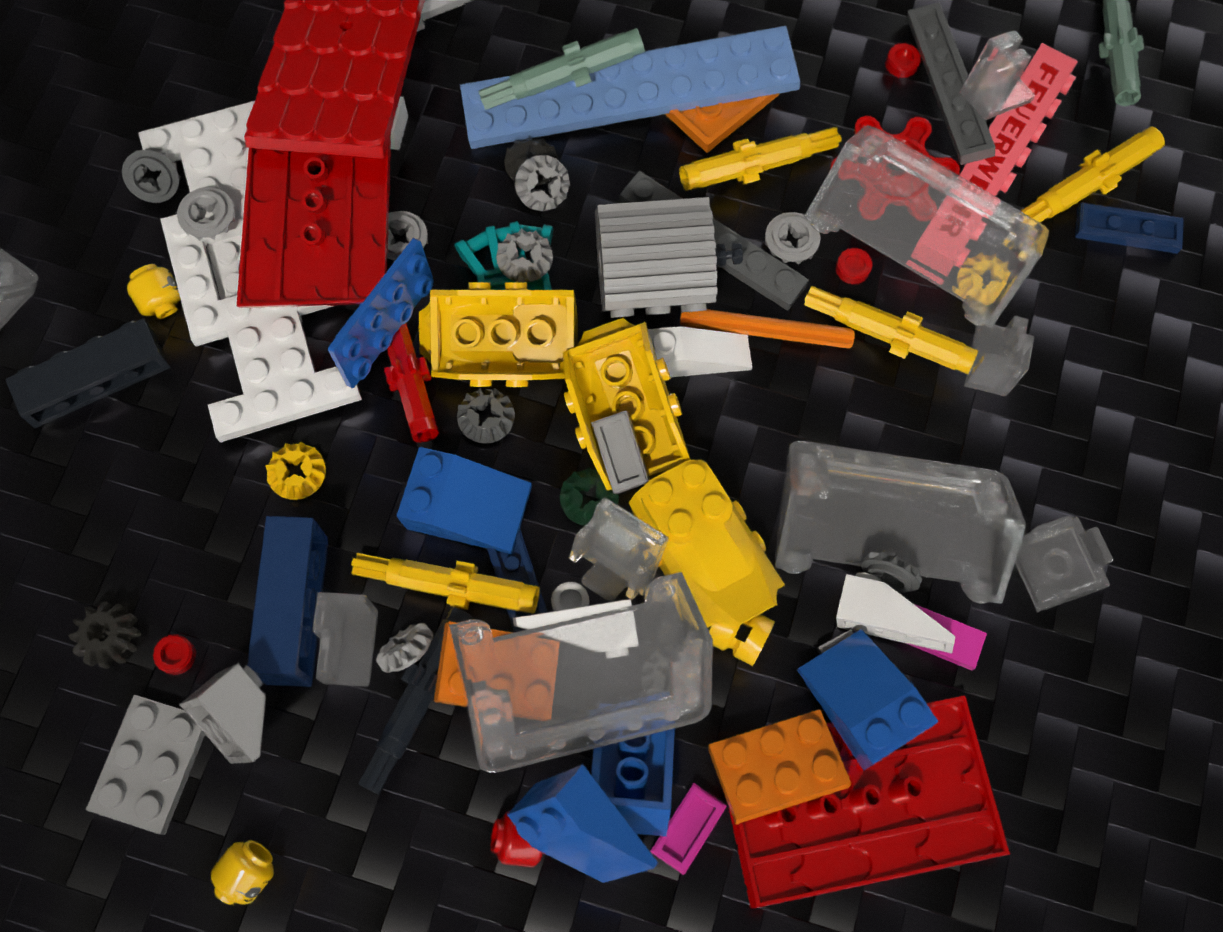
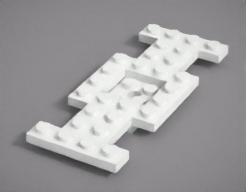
M255 101L138 132L143 150L151 147L153 151L159 153L166 152V156L171 162L182 160L190 192L202 187L218 188L229 195L236 208L234 209L235 222H231L228 226V233L221 232L217 234L215 240L207 237L199 241L194 236L187 235L178 222L177 214L160 219L191 341L195 346L229 337L243 394L208 405L215 436L219 442L362 400L358 385L354 388L347 386L337 367L319 372L315 371L301 316L333 306L236 307L249 148H246L244 135L247 130L246 123ZM199 208L202 218L215 219L212 212L209 213Z

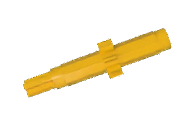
M833 127L811 134L791 135L758 145L755 144V141L749 142V139L734 142V150L728 153L681 166L679 169L682 186L687 191L735 178L738 181H743L744 184L760 180L759 173L764 170L797 162L800 159L810 157L814 153L839 147L841 135L838 134L837 128Z
M1149 127L1108 153L1106 152L1101 155L1099 150H1096L1084 158V163L1080 164L1081 170L1050 188L1046 193L1039 196L1036 202L1013 215V219L1010 220L1012 226L1016 227L1019 234H1022L1044 219L1052 218L1058 213L1065 211L1099 189L1103 195L1110 192L1122 180L1120 175L1164 147L1165 140L1162 133L1155 127Z
M814 286L810 287L809 293L805 298V306L832 316L836 321L846 324L850 328L891 344L889 353L904 359L911 352L953 370L956 369L969 374L979 350L966 346L967 344L922 327L920 324L923 318L907 312L902 319L860 301L847 297L841 298Z
M357 553L356 558H353L351 564L353 566L352 575L386 581L389 585L445 596L448 597L446 603L450 607L453 606L468 610L470 602L534 614L539 600V586L477 574L478 567H475V564L457 561L456 568L452 569L407 559H386Z

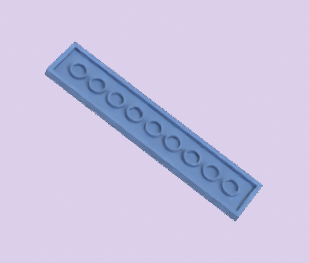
M783 26L645 51L633 56V58L589 74L592 82L580 87H576L574 80L533 96L520 100L516 98L485 110L478 90L510 79L509 76L460 85L469 144L471 149L662 115L675 109L684 111L695 109L696 106L701 108L717 105L721 102L723 104L799 90L800 79L787 27Z

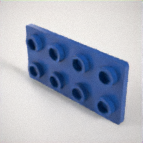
M413 238L328 347V351L345 384L351 388H354L360 380L369 374L373 362L381 352L390 346L394 334L402 324L409 321L413 309L422 297H426L433 287L434 279L420 240Z

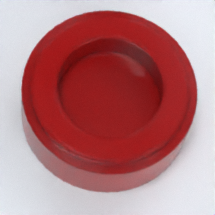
M905 43L897 44L889 50L886 58V68L895 77H910L917 71L921 59L920 53L912 45Z
M859 248L844 250L836 263L837 275L848 284L864 282L872 269L871 257L867 252Z
M173 634L162 638L157 643L153 652V658L160 670L171 675H178L192 667L196 658V650L190 640L181 635Z

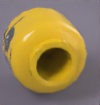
M148 264L131 273V280L127 284V292L141 315H156L158 319H163L177 311L175 305L181 298L177 283L167 268Z
M252 840L246 843L237 842L232 844L211 871L215 895L222 902L229 905L234 903H252L274 875L271 853L263 845Z

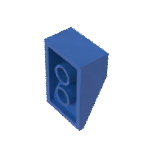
M419 447L397 518L407 530L512 554L532 489V483L454 454Z
M862 629L797 669L863 771L939 722L913 684Z
M599 702L591 776L636 834L667 837L671 812L676 709Z
M584 765L535 783L507 814L516 826L518 834L528 841L533 848L603 883L653 869L658 863Z

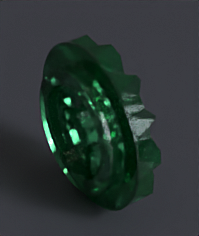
M590 467L579 472L574 471L563 482L560 493L561 507L566 516L573 522L584 526H595L607 521L616 511L619 501V494H614L613 490H606L598 471L592 470ZM596 485V497L600 499V502L591 500L582 509L583 495L579 491L588 492Z

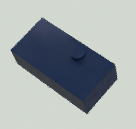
M266 516L247 666L257 674L265 685L312 687L328 537L313 518Z

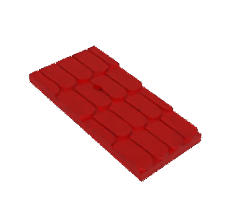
M285 0V10L274 36V45L258 84V94L246 123L247 130L244 135L246 148L384 159L425 0Z
M391 134L384 159L249 148L236 307L335 306L362 304L387 272ZM321 167L320 173L313 175L314 171Z
M966 696L926 703L939 722L864 771L832 722L826 723L851 781L849 788L739 824H735L729 807L744 881L747 886L750 908L763 907L1010 854Z

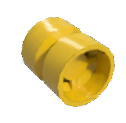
M759 614L743 623V625L751 629L745 642L734 638L740 626L736 627L728 623L717 622L711 626L704 641L722 651L728 648L733 649L734 657L753 666L775 621Z

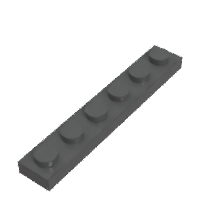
M940 2L907 11L908 23L960 165L994 157L995 144Z
M640 171L619 196L620 203L683 199ZM712 218L716 244H724L726 250H731L732 243H740L743 249V261L741 264L734 265L732 259H726V264L719 267L788 311L806 288L809 279Z

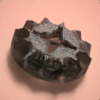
M529 135L526 140L519 141L516 139L514 145L511 148H507L504 160L507 174L515 181L520 166L527 160L530 152L534 156L547 155L558 160L554 145L546 143L543 137L537 140ZM537 170L538 183L535 186L548 182L551 177L545 178Z

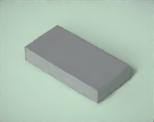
M625 410L591 422L613 493L618 494L645 485L650 481L628 411Z

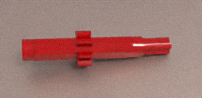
M405 323L394 334L392 342L387 348L392 367L384 368L390 390H399L413 440L415 442H427L436 438L439 434L424 381L431 380V375L425 357L417 359L407 323Z

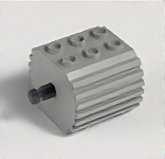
M709 197L597 205L595 210L596 244L602 311H610L611 318L634 316V309L646 308V315L671 313L670 306H681V312L705 311L707 310L706 304L716 302V266H724L726 259H732L734 265L741 264L743 261V249L740 243H732L731 250H726L724 244H716Z

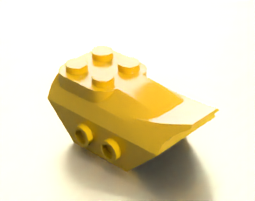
M468 282L469 290H430L429 304L419 311V353L430 362L431 377L470 380V386L473 387L492 386V380H506L507 387H527L528 380L565 379L563 352L578 345L577 306L574 290H527V283L505 282V290H491V282Z
M624 318L583 332L579 344L575 348L563 352L565 381L569 390L564 393V398L570 413H576L580 425L575 428L578 442L582 449L587 448L606 490H612L591 424V422L625 410L628 411L650 480L685 461L691 460L677 420V416L682 415V410L676 394L669 395L665 381L671 379L664 358L657 359L646 322L633 325Z
M701 459L685 461L654 477L634 494L629 505L648 546L644 550L649 562L654 569L660 567L666 576L663 583L670 597L673 600L679 598L684 608L704 629L717 622L728 623L738 627L777 605V590L785 586V584L764 553L766 547L757 531H750L744 522L746 515L738 501L732 502L706 461Z

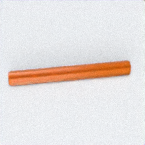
M707 309L705 311L681 312L680 325L684 327L841 348H852L855 338V332L851 328Z

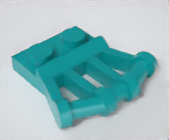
M518 221L509 223L510 226L498 229H495L494 226L486 227L484 232L466 242L461 240L455 243V248L462 260L472 270L478 282H491V290H505V282L516 281L507 278L498 267L496 259L498 242H503L507 233L512 235L518 233L522 228L525 232L533 233L536 230L541 237L547 238L549 245H551L553 226L544 225L543 228L521 225ZM489 245L494 269L485 271L473 253ZM517 247L519 256L517 259L521 257L526 259L525 251ZM548 272L538 280L526 282L527 290H552Z

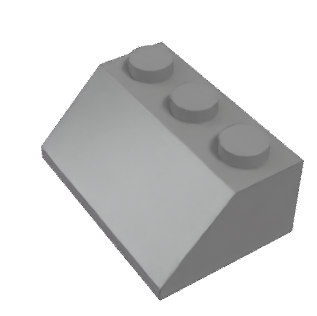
M236 664L218 672L179 704L231 764L254 762L260 756L265 694L259 689L263 685L262 681L248 666L242 669L239 664Z

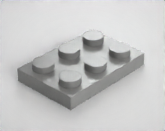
M134 695L86 810L165 835L205 733L186 711Z

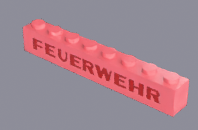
M1043 43L1040 45L989 127L996 147L995 156L966 164L934 218L917 242L911 254V260L945 279L953 267L957 270L961 268L970 253L964 249L968 241L973 244L976 243L985 228V225L980 223L984 215L989 218L992 217L1001 202L996 197L1000 190L1005 193L1007 192L1016 177V174L1011 172L1015 165L1021 168L1032 149L1026 146L1030 141L1037 143L1047 126L1042 123L1044 117L1051 119L1061 103V100L1056 98L1059 92L1066 95L1073 84L1076 76L1072 75L1071 72L1077 64V60Z

